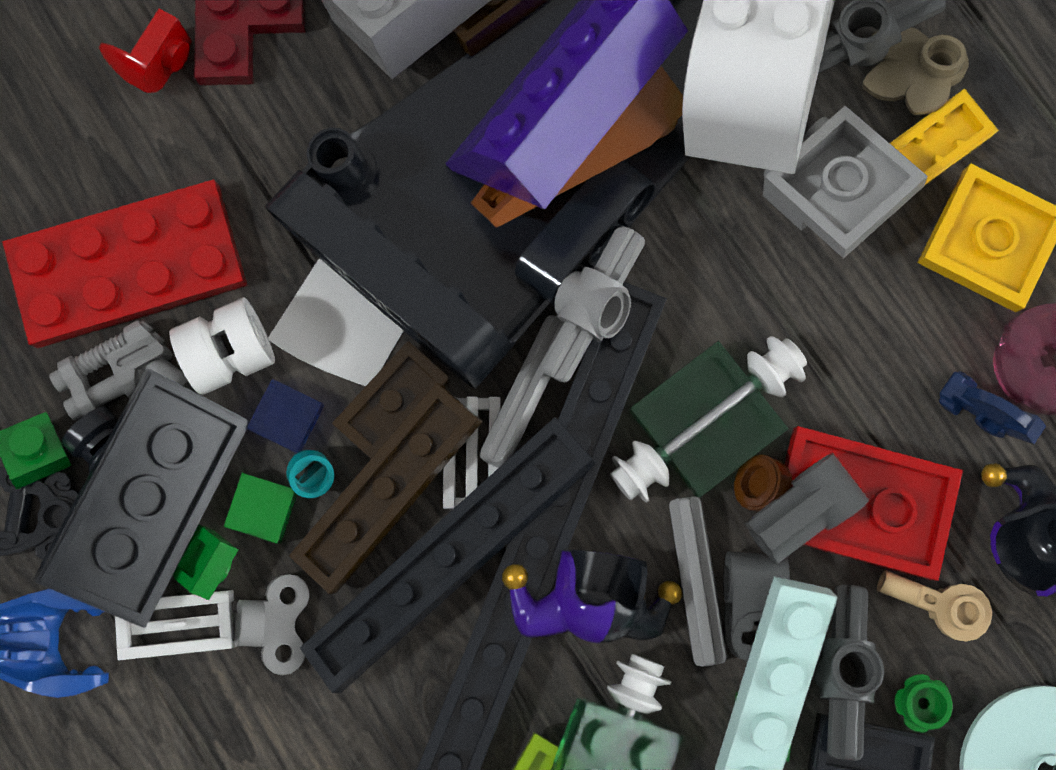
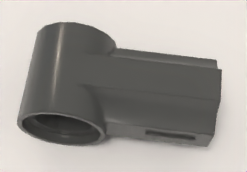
M833 453L823 457L802 472L791 482L792 488L770 502L744 523L750 532V536L773 563L778 564L824 528L830 530L838 526L868 503L869 499Z

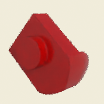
M159 8L131 53L106 43H101L99 50L107 63L127 83L145 93H155L164 87L172 72H177L183 67L188 58L192 40L178 18Z

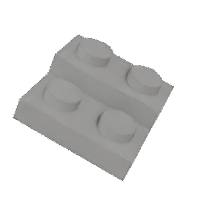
M844 106L830 119L822 117L817 120L807 131L801 145L795 174L765 170L763 196L801 231L808 226L844 259L922 189L928 176L848 107Z

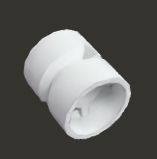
M244 297L215 309L213 320L209 322L199 316L169 331L170 341L177 361L193 389L200 395L207 394L231 383L233 372L238 371L247 376L275 363L274 353L263 325L249 301ZM226 333L235 352L234 354H228L220 335Z

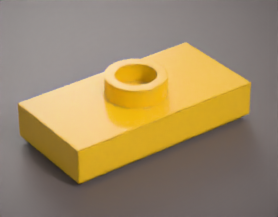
M963 89L941 108L930 113L890 142V144L928 176L925 183L927 185L990 139L999 130L969 93Z

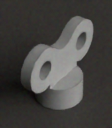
M284 574L274 578L267 586L266 600H239L234 623L236 647H262L261 658L265 667L274 674L279 675L293 673L299 669L304 661L305 655L300 650L303 642L295 631V621L307 606L309 600V589L305 581L298 576ZM285 587H291L295 592V598L289 604L282 603L279 596ZM281 645H288L291 649L290 657L285 661H278L275 656L276 649Z

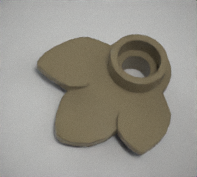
M909 28L901 32L902 41L890 47L888 54L883 58L884 61L880 62L867 74L863 80L862 88L871 96L883 101L905 99L906 106L913 115L927 114L938 110L948 101L951 86L956 85L964 78L969 61L966 48L958 39L948 35H937L929 39L919 30Z

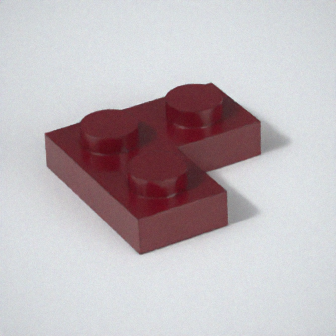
M195 0V79L199 85L253 84V34L306 33V0Z

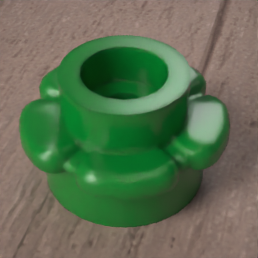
M916 674L907 678L904 683L905 687L896 692L894 700L896 712L903 715L904 724L911 730L921 733L944 726L950 719L953 710L951 694L946 685L940 680L932 681L929 676L924 674ZM921 698H926L928 701V705L924 709H921L918 705V701Z

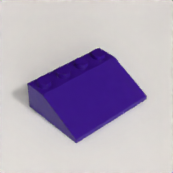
M580 0L445 164L454 172L545 209L686 35L688 29L669 0Z

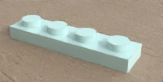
M774 576L715 770H783L836 604L837 596L829 588Z

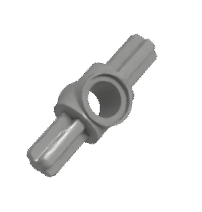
M624 226L617 228L594 269L584 267L582 272L574 271L562 281L555 297V311L557 318L563 322V325L541 363L540 369L546 375L559 382H568L592 339L601 342L603 338H611L626 323L631 308V298L628 289L623 286V283L645 245V239L638 232Z

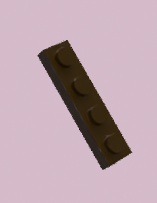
M436 382L292 551L289 557L328 594H336L483 421L446 388Z

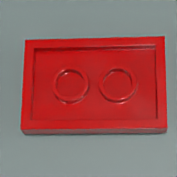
M800 426L793 428L785 465L791 473L792 481L814 463L833 453L869 499L868 503L850 518L830 530L824 528L803 544V546L924 579L939 581L963 470Z

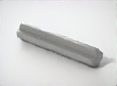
M549 315L546 317L481 448L480 458L494 467L499 468L514 454L551 378L540 367L563 325V322L557 316Z
M694 496L670 501L669 511L693 661L697 666H714L726 662L727 651L703 503L700 497Z

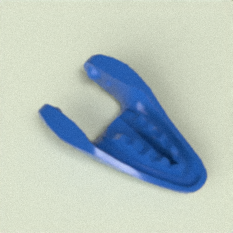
M52 589L30 593L1 603L0 679L23 690L55 698L77 695L109 683V672H103L98 666H90L84 671H77L76 669L68 671L58 650L59 628L69 609H73L76 613L80 610H86L91 616H100L104 611Z

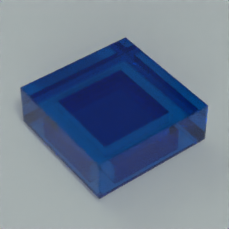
M272 379L246 429L298 453L302 451L325 405Z

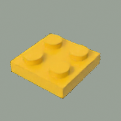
M971 163L962 171L917 263L1014 312H1018L1026 307L1056 244V205Z

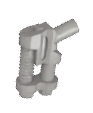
M136 320L123 327V333L120 332L114 338L105 340L104 343H100L99 346L96 345L95 348H90L89 351H85L84 354L81 353L80 356H75V358L69 356L57 362L58 370L50 373L49 377L58 392L62 393L70 389L72 397L65 400L63 404L68 415L74 421L124 394L130 398L146 369H151L188 389L190 388L191 384L184 373L168 362L172 358V352L163 344L165 340L156 331L152 333L153 328L145 320L141 322ZM109 363L114 375L90 387L86 375Z

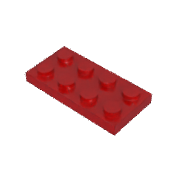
M214 179L2 241L28 344L35 348L44 347L248 286L220 186Z

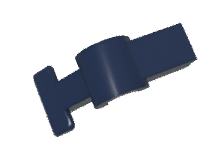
M962 371L954 372L940 392L939 402L944 409L955 416L960 413L962 408L966 409L976 416L975 423L981 429L995 437L1004 438L1005 435L1031 444L1036 443L1046 427L1039 416L1020 410L1014 404L995 394L977 389V383L974 379Z

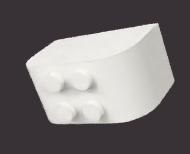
M703 0L691 47L684 87L682 116L685 156L795 174L835 0Z

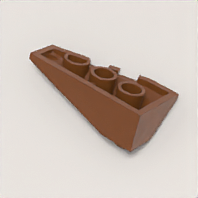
M662 66L657 69L557 195L650 147L657 139L666 136L675 128L678 119L682 116L683 94ZM485 184L471 202L496 228L537 207Z

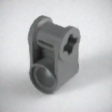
M728 551L726 553L723 571V594L725 600L723 633L725 645L734 656L745 662H748L752 646L742 642V633L752 631L754 624L755 628L758 629L774 576L790 580L787 557L777 564L773 563L765 553Z

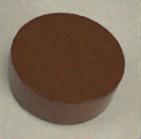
M755 455L750 457L740 466L735 476V497L744 508L759 512L770 502L792 488L791 473L784 463L769 456Z

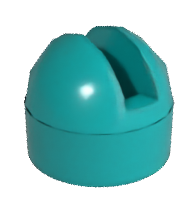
M302 450L294 454L288 462L286 470L287 480L293 491L299 496L316 498L322 496L331 488L334 481V469L328 458L321 452ZM312 461H318V462L315 463L313 466H311V467L300 477L299 480L295 477V476H296L298 473H300L305 467H307Z

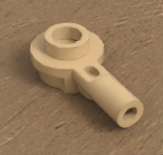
M886 570L883 571L878 580V592L928 611L929 617L935 620L941 632L951 639L965 642L978 639L986 633L991 624L992 609L990 601L981 590L972 585L955 584L945 589L935 590Z

